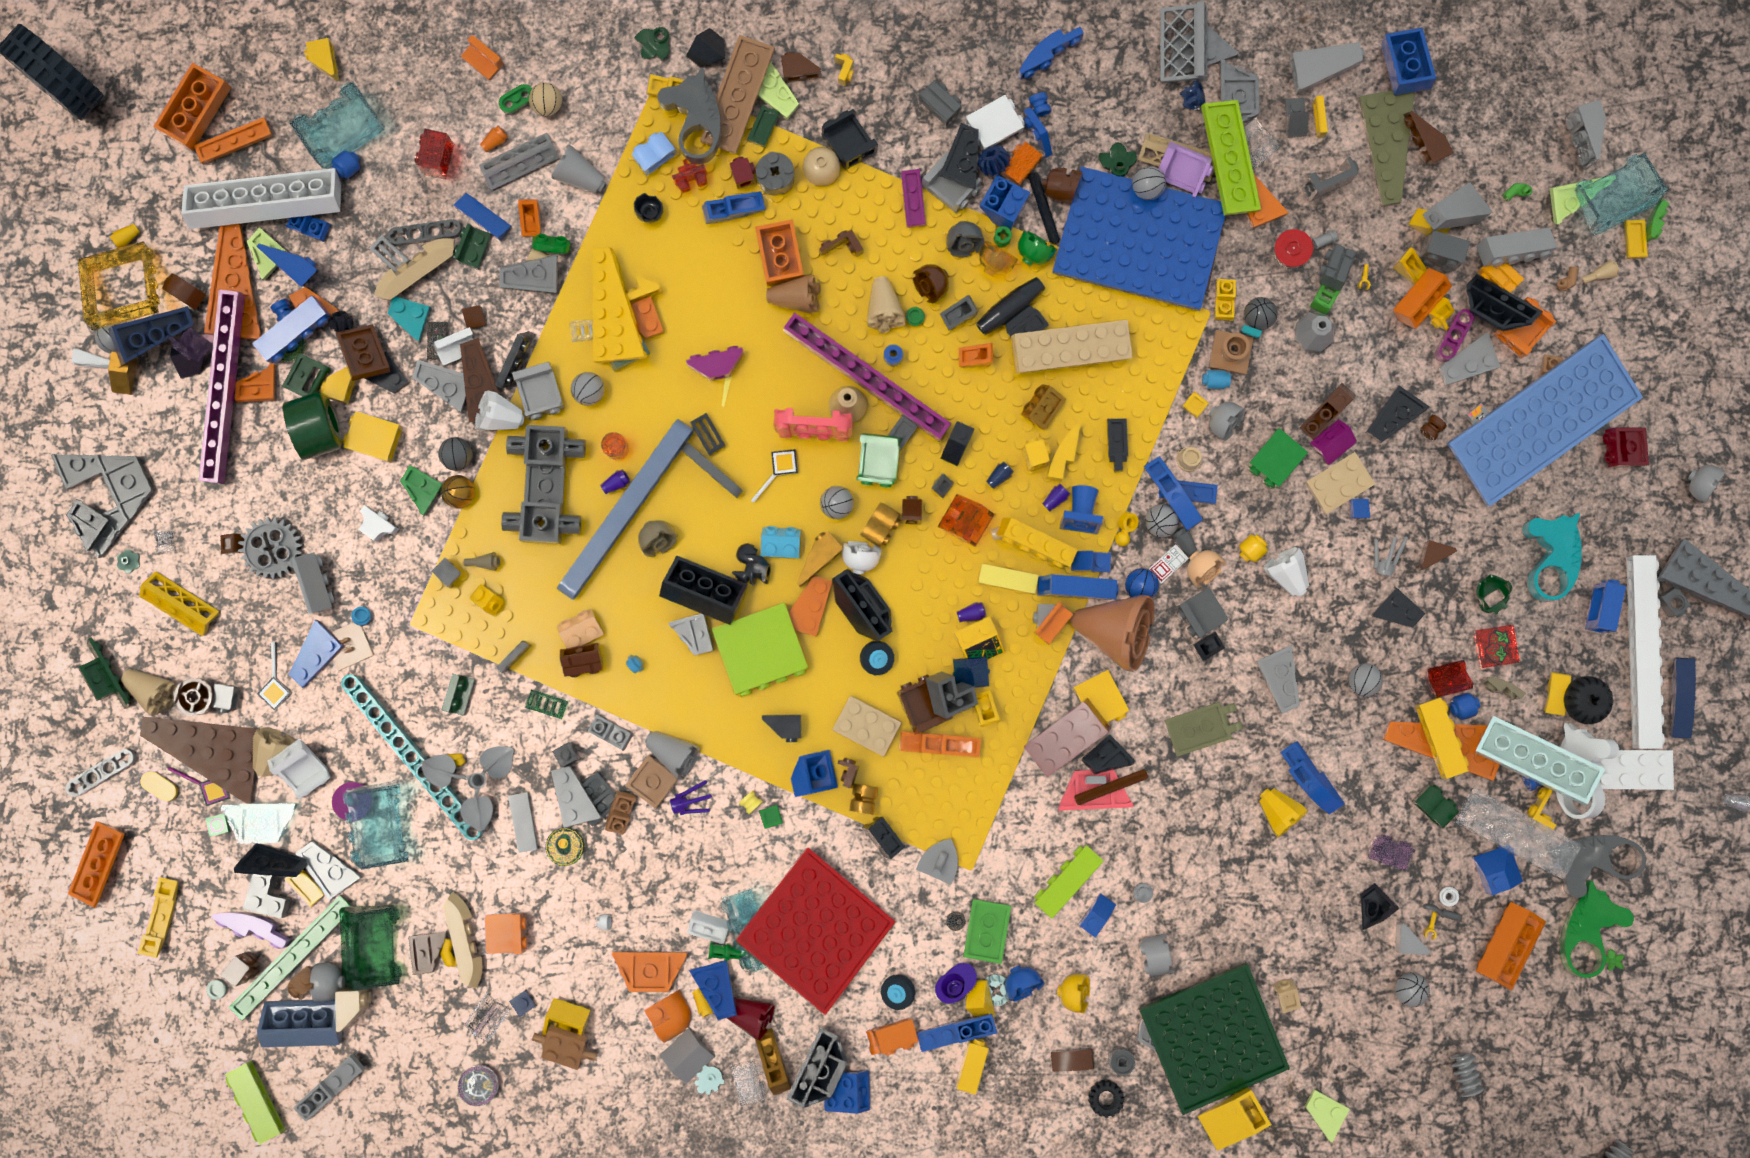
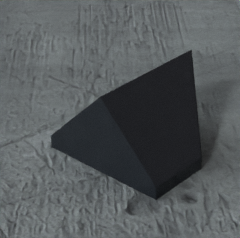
M708 28L696 35L686 57L700 69L703 66L725 59L724 39L711 28Z
M192 338L175 341L171 345L170 358L181 379L200 375V369L207 349L206 346Z
M1375 883L1360 894L1362 930L1385 921L1399 910V907Z

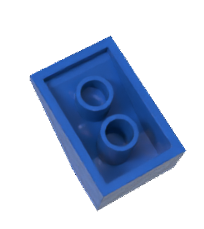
M260 243L256 246L301 287L317 271L315 268L316 263L308 256L304 258L300 255Z

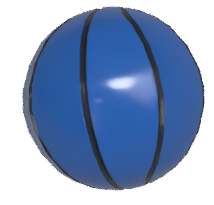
M1137 568L1127 576L1125 588L1130 597L1146 595L1153 598L1159 590V581L1153 571L1146 568Z

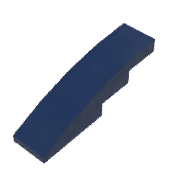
M1675 657L1669 693L1672 696L1670 715L1672 716L1670 736L1672 738H1692L1696 693L1695 658Z

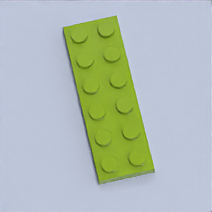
M1238 100L1204 103L1201 105L1224 216L1260 211L1261 206Z

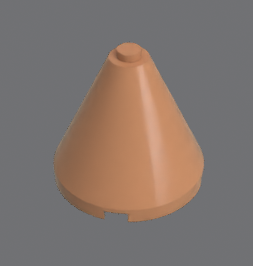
M1139 595L1077 609L1075 613L1073 612L1070 623L1077 632L1122 669L1133 672V670L1137 671L1145 657L1151 638L1148 632L1150 624L1153 625L1154 600L1151 596Z

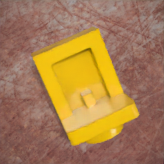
M836 54L835 63L843 66L838 76V84L846 86L847 81L850 82L852 80L854 62L846 54Z
M1443 297L1428 314L1431 318L1430 322L1435 328L1447 331L1449 327L1446 320L1455 311L1449 299Z
M481 583L469 598L492 616L497 613L504 603L502 598Z

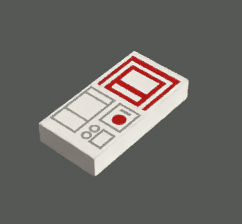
M1174 545L1149 570L1156 574L1159 584H1161L1189 558L1177 545Z

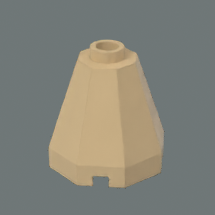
M262 727L260 730H256L253 737V769L257 775L261 777L273 775L269 770L267 760L278 755L294 743L295 740L292 736L286 734L283 737L281 736L282 732L277 729Z

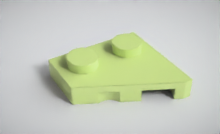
M1313 1089L1305 1104V1108L1314 1118L1326 1138L1333 1143L1350 1109Z

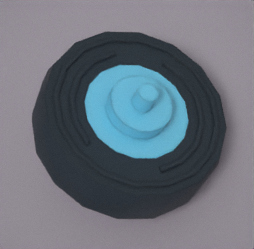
M872 641L866 644L860 653L862 668L867 673L875 676L887 673L894 663L892 648L882 641Z
M898 974L892 975L884 981L880 993L882 1000L888 1007L894 1010H903L912 1004L916 991L910 979Z

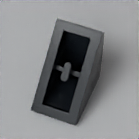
M1216 631L1190 645L1199 663L1225 648Z

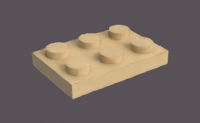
M1355 452L1305 482L1325 515L1375 485Z
M850 696L832 730L884 757L901 722Z

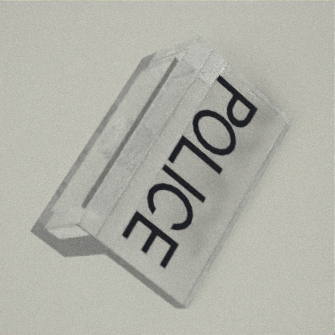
M486 993L464 1026L474 1037L489 1042L510 1012V1009L495 1001L489 993Z

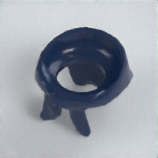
M1199 80L1193 81L1189 87H1184V90L1180 92V95L1184 98L1183 107L1201 110V105L1206 103L1203 87Z

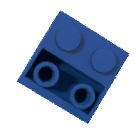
M996 175L979 207L994 224L999 227H1008L1011 231L1028 201L1030 192Z

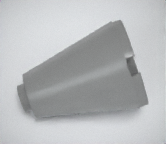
M569 145L564 152L565 155H563L554 169L551 178L592 193H596V191L601 192L606 183L603 181L604 176L574 147Z
M659 731L650 732L645 739L648 750L675 778L680 780L682 779V774L687 775L698 759L696 752L701 750L696 744Z

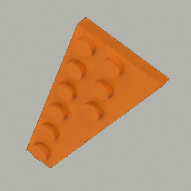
M240 224L219 226L204 333L214 335L219 290L237 291L245 294L240 338L257 340L262 335L242 227Z
M1388 723L1382 740L1434 759L1421 723ZM1454 724L1455 736L1460 739L1462 748H1460L1462 755L1466 756L1469 766H1467L1468 772L1494 781L1499 764L1476 753V749L1488 726Z

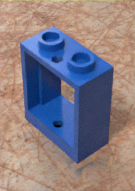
M1608 579V582L1601 581V583L1594 585L1585 625L1586 630L1603 634L1617 631L1626 586L1620 585V581Z

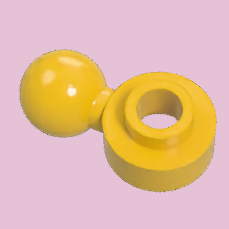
M1125 512L1120 516L1119 526L1122 530L1115 536V542L1118 546L1124 547L1129 544V532L1134 531L1139 523L1136 514Z

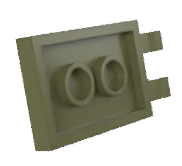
M1220 702L1165 719L1164 721L1176 757L1232 739V732L1242 730L1243 726L1240 721L1230 724L1227 717L1228 713L1237 711L1235 703L1221 707Z

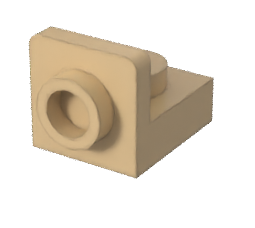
M1292 979L1281 980L1273 984L1282 1013L1301 1008L1298 990Z

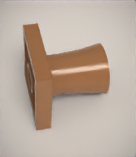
M1216 330L1208 368L1246 375L1254 337L1245 336L1241 333Z

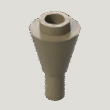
M495 552L476 558L464 559L463 563L464 566H476L496 571L497 567L500 566V557Z

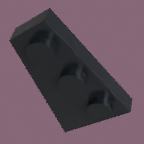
M963 123L960 124L940 177L976 190L979 129Z
M530 331L517 334L495 386L502 389L511 385L514 380L512 373L520 366L536 334Z
M255 843L234 866V873L297 877L307 866V860Z

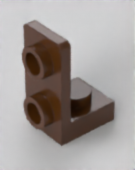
M847 230L842 231L837 235L838 238L833 241H825L821 244V248H819V253L822 256L848 241L846 246L851 254L855 253L858 257L864 253L863 247L852 230L848 232Z

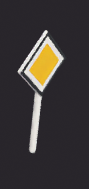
M795 449L771 452L773 474L752 498L751 502L754 503L777 475L798 473Z
M272 642V678L257 695L275 711L291 692L276 679L275 642Z

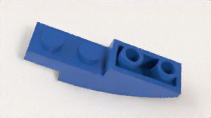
M1081 27L1063 35L1061 29H1058L1043 39L1023 62L1018 74L1019 80L1024 77L1025 79L1032 77L1040 69H1048L1052 65L1051 63H1053V54L1058 55L1070 45L1072 47L1078 45L1084 34Z
M1160 456L1144 466L1187 531L1203 521L1199 512Z
M1298 741L1280 752L1291 767L1288 771L1325 812L1331 814L1345 805L1324 772L1319 773Z
M987 1014L937 1025L934 1028L916 1032L921 1052L997 1034L993 1015Z

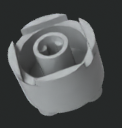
M1166 934L1146 937L1140 942L1142 955L1146 954L1147 961H1144L1146 975L1150 974L1153 977L1174 973V968H1169V966H1172V959L1168 941L1163 940L1167 938Z

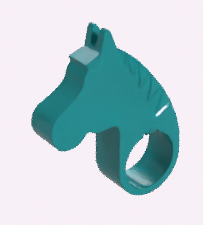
M1580 513L1570 517L1560 515L1554 520L1534 518L1524 523L1522 527V533L1525 537L1536 539L1538 544L1546 549V554L1530 571L1527 577L1528 590L1539 601L1551 602L1563 598L1573 588L1578 579L1582 560L1581 537L1577 527ZM1543 568L1555 569L1559 573L1560 589L1555 596L1545 594L1538 585V575Z

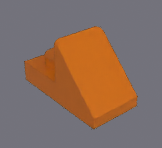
M519 199L518 207L522 237L542 234L540 223L541 207L538 200Z
M993 343L959 348V367L965 368L978 365L989 367L993 363Z

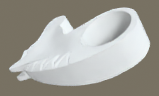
M1572 723L1564 724L1565 738L1560 748L1594 764L1599 763L1602 759L1615 758L1619 754V746L1614 740L1597 739L1588 733L1587 729H1577ZM1599 783L1592 795V805L1584 814L1575 808L1572 799L1556 792L1563 811L1575 819L1594 818L1602 812L1605 806V794Z

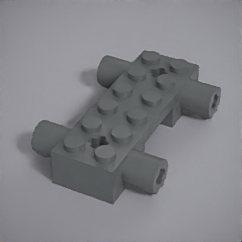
M526 425L525 436H508L506 441L507 455H524L526 478L524 502H521V513L503 512L502 531L519 532V540L521 542L561 544L562 534L580 535L581 515H563L566 457L585 458L586 440L568 439V430L565 427ZM545 443H548L550 447L545 451L542 447L546 446ZM541 519L545 521L543 527L537 525L538 521L541 522Z

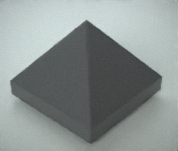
M942 473L934 481L931 489L941 498H944L953 482Z

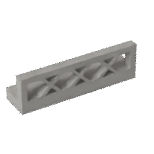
M546 132L479 164L487 184L493 190L558 159L559 156Z

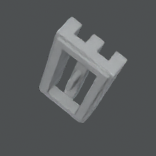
M383 235L369 248L394 272L397 271V268L375 249L377 246L398 266L406 262L407 264L410 262ZM384 241L403 261L400 262L380 243Z

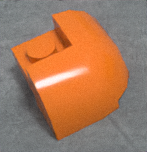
M680 989L644 1010L654 1027L653 1030L663 1043L681 1034L687 1029L691 1021L690 1007Z

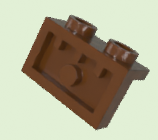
M844 758L843 761L838 760L837 764L848 767V770L843 771L841 781L844 782L843 786L853 788L859 766L855 765L856 761Z

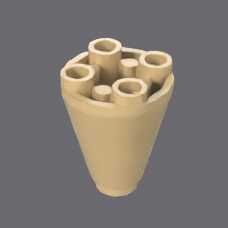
M884 276L875 278L871 288L867 324L868 327L878 329L880 333H887L891 328L904 326L905 316L888 278Z
M128 669L122 675L121 681L149 715L155 716L164 709L168 710L172 707L174 691L177 687L173 682L132 669Z

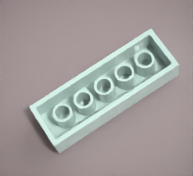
M1495 716L1492 717L1476 749L1477 754L1585 806L1588 805L1605 771V768Z

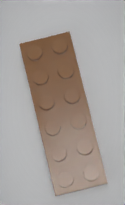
M742 35L738 36L716 96L722 123L719 149L737 155L773 57L774 46ZM704 130L700 141L712 146L713 138L709 135L708 131Z

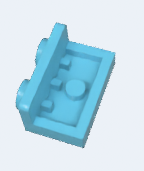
M763 527L761 534V556L799 558L801 530L794 527Z

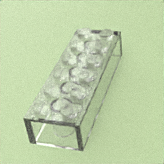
M1470 788L1458 814L1453 820V823L1559 880H1564L1582 846L1476 788Z

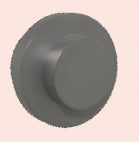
M1140 883L1134 888L1133 895L1137 901L1146 903L1152 899L1153 890L1148 884Z

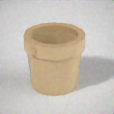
M1186 447L1177 452V464L1181 470L1192 472L1198 467L1201 468L1202 456L1197 448Z

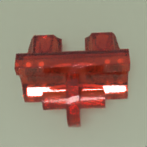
M686 159L683 160L684 166L677 168L679 173L672 175L674 183L678 186L681 193L691 190L689 181L696 180L698 187L708 184L706 177L708 174L705 165L696 166L694 163L688 164Z

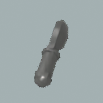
M1426 903L1423 905L1424 909L1436 911L1442 918L1445 917L1459 922L1462 920V915L1448 911L1445 908L1441 911L1434 904Z

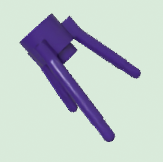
M705 780L682 793L676 794L675 798L670 799L673 813L684 815L710 812V809L687 808H689V804L710 799L712 795L709 794L690 800L684 797L707 784V781Z

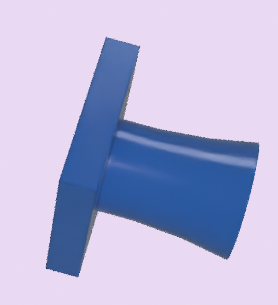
M1085 485L1072 487V511H1064L1059 529L1098 534L1103 522V516L1093 515L1095 501L1099 492L1098 489Z

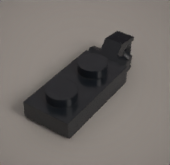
M1107 419L1109 462H1114V472H1122L1123 462H1127L1128 457L1127 419Z

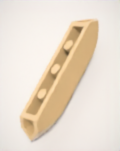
M446 238L431 241L422 246L425 250L423 253L421 251L416 253L412 257V261L407 264L406 262L402 263L397 267L396 272L392 269L388 270L380 279L375 290V296L391 300L453 256L454 239Z
M452 892L445 901L443 908L461 982L476 989L482 975V957H475L477 948L475 942L471 940V924L467 923V919L472 918L465 902L456 893Z

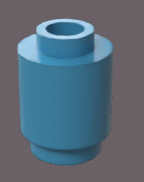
M1206 370V374H1202V385H1205L1206 389H1225V387H1230V372L1225 370Z

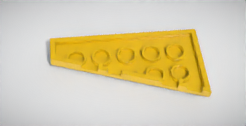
M610 247L592 249L593 362L603 363L648 358L642 346L641 335L638 334L637 322L629 297L626 296L624 290L625 285L621 280L620 269L613 249Z

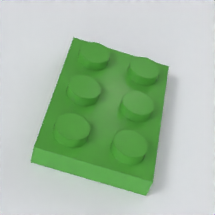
M978 899L972 900L963 957L1002 964L1011 905Z

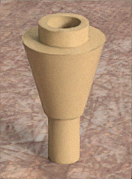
M1608 260L1593 273L1583 276L1582 279L1584 284L1596 279L1614 278L1618 276L1617 273L1620 270L1616 262Z

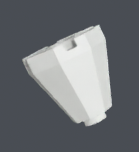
M484 392L478 406L480 414L477 413L475 418L476 429L509 430L518 429L519 426L523 425L524 415H522L521 409L496 392Z
M1293 547L1278 554L1279 557L1276 560L1271 558L1263 566L1266 574L1290 595L1298 597L1307 592L1306 589L1309 586L1304 555L1300 548Z

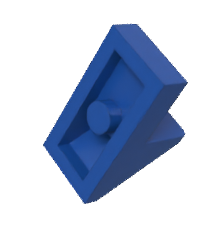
M1077 551L1071 564V571L1110 573L1111 553Z

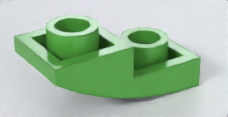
M1664 199L1656 204L1647 221V242L1653 238L1656 240L1663 232L1661 228L1665 222L1661 219L1668 212L1666 208L1670 204Z

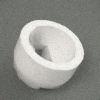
M609 914L600 915L597 917L596 926L601 930H610L611 916Z

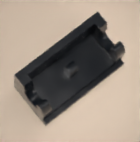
M882 816L880 818H873L871 824H865L862 827L885 858L892 859L905 848V845Z

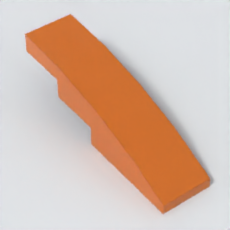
M901 732L899 751L980 757L981 738L925 733L915 735L913 732Z

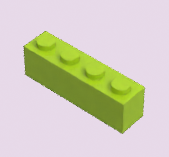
M1079 845L1072 853L1074 857L1070 861L1066 860L1060 866L1061 871L1057 876L1053 874L1047 881L1049 885L1044 890L1041 888L1034 895L1035 900L1033 902L1051 919L1104 862L1087 845L1083 847Z
M252 1060L225 1074L226 1084L230 1089L232 1088L235 1094L234 1100L241 1107L243 1119L250 1125L252 1129L251 1135L259 1145L286 1131Z

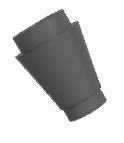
M1182 526L1172 534L1173 540L1187 555L1197 551L1190 530L1187 531Z

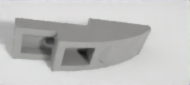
M353 1054L350 1055L293 1108L307 1122L348 1086L365 1067Z

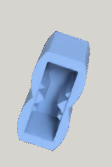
M663 132L652 134L648 138L649 141L647 143L639 144L633 149L632 157L646 176L677 154L676 149Z

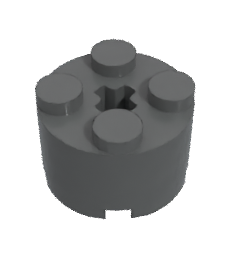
M769 152L759 160L756 166V176L760 188L769 195L784 194L792 188L795 180L794 166L786 155ZM779 172V175L775 174L774 176H772V173Z

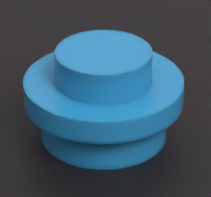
M357 607L352 611L351 618L356 625L363 626L370 621L371 613L366 607Z
M630 655L626 661L628 668L634 673L643 670V661L638 656Z

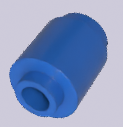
M898 345L886 347L884 350V361L888 366L896 367L902 362L903 351ZM890 353H896L897 356L891 357Z

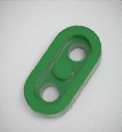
M521 84L502 95L499 99V107L502 112L513 114L528 105L532 87L527 84ZM524 93H528V97L523 98L522 95ZM507 103H512L510 108L506 107Z
M537 234L532 238V248L538 251L567 253L570 251V241L563 236L552 237L545 234Z

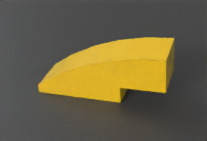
M1076 424L1060 443L1050 463L1046 479L1062 481L1065 464H1073L1081 424Z

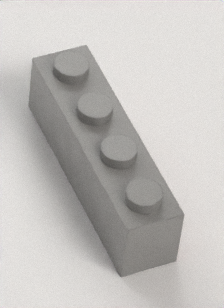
M1550 228L1486 237L1476 246L1484 267H1498L1505 263L1512 265L1523 260L1529 262L1535 258L1546 259L1558 248Z

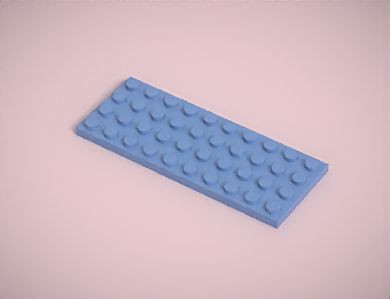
M1600 334L1450 440L1447 445L1486 506H1491L1638 402L1643 396L1605 335Z

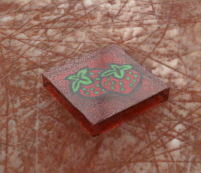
M1513 624L1474 630L1480 669L1520 662Z

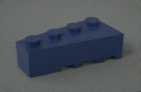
M186 306L111 326L108 330L120 365L122 366L191 327L194 323L189 308Z

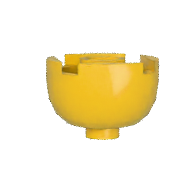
M1074 973L1068 975L1063 980L1062 985L1058 986L1057 996L1061 998V1003L1066 1009L1076 1013L1084 1014L1086 1012L1088 1003L1085 1001L1087 996L1090 997V978L1087 977V974Z

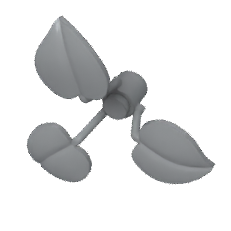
M505 746L488 748L479 758L480 765L485 769L482 773H473L470 776L452 774L456 769L455 762L450 756L444 754L435 755L422 761L421 767L426 779L437 787L448 786L451 782V777L468 780V785L475 789L474 799L469 798L462 803L460 814L468 825L477 831H483L490 822L493 812L492 802L488 797H477L480 788L486 783L485 773L488 772V775L492 778L506 776L512 766L514 749Z

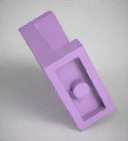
M1170 141L1159 169L1165 175L1166 182L1192 192V197L1196 198L1197 193H1202L1206 183L1203 180L1205 176L1209 177L1213 166L1210 165L1212 158Z

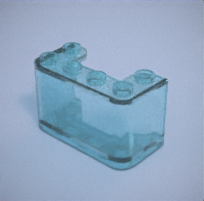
M354 81L343 84L339 92L341 98L331 101L325 109L316 111L313 117L310 118L308 115L298 114L290 122V125L312 158L321 168L332 166V159L344 150L350 153L385 129L384 124Z
M394 781L348 788L346 793H343L344 805L348 807V812L345 813L346 823L350 824L348 841L352 843L353 851H350L351 862H354L361 870L409 862L408 852H405L404 846H401L405 845V841L402 839L398 806L400 800L396 797L398 794H401L400 785Z

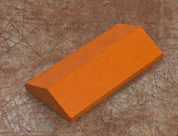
M99 821L95 822L68 895L92 907H97L125 835L120 829Z

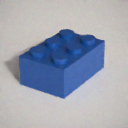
M1423 27L1385 34L1381 48L1394 95L1431 89L1436 80V75Z

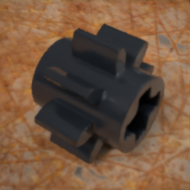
M345 311L334 312L332 317H330L331 320H329L330 329H334L335 332L349 330L354 325L352 316H348Z

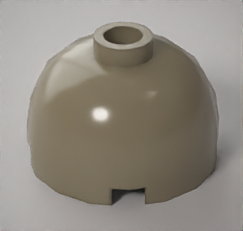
M660 520L648 521L644 524L638 535V542L645 556L655 557L657 552L661 551L663 554L670 550L676 544L677 539L675 537L678 536L673 527L667 522Z

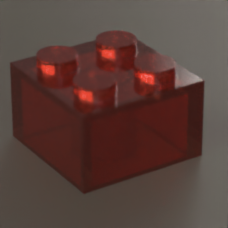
M425 128L424 133L419 138L420 149L419 152H416L414 160L416 166L425 176L446 180L454 143L447 133Z

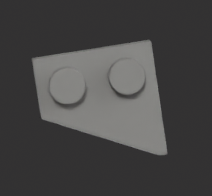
M698 614L669 622V626L675 630L679 638L686 643L694 655L714 651L706 615Z

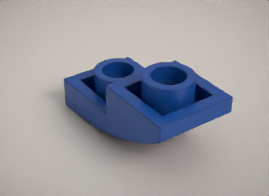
M311 216L289 218L286 227L324 242L330 224Z

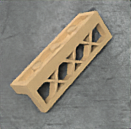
M1146 132L1138 160L1160 166L1162 156H1164L1170 141L1212 158L1209 151ZM1146 148L1152 149L1156 153V156L1151 158L1143 155ZM1214 166L1209 177L1205 176V181L1210 182L1214 172Z

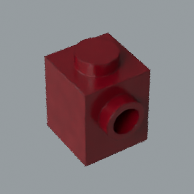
M748 157L733 159V162H730V167L737 189L755 184L753 174L756 173L753 162L749 163Z

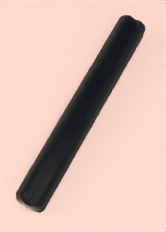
M1033 172L1029 174L1028 178L1049 242L1057 244L1060 238L1044 194L1038 172Z

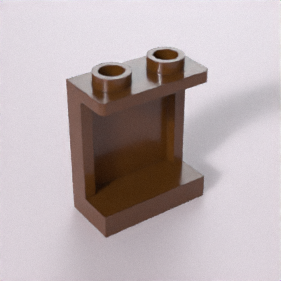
M928 674L918 678L919 682L912 685L911 682L901 685L902 690L897 692L915 735L953 719V716L946 719L934 714L925 679L929 677Z

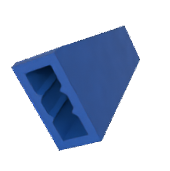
M1054 574L1038 577L1037 596L1113 600L1116 599L1119 592L1117 580Z

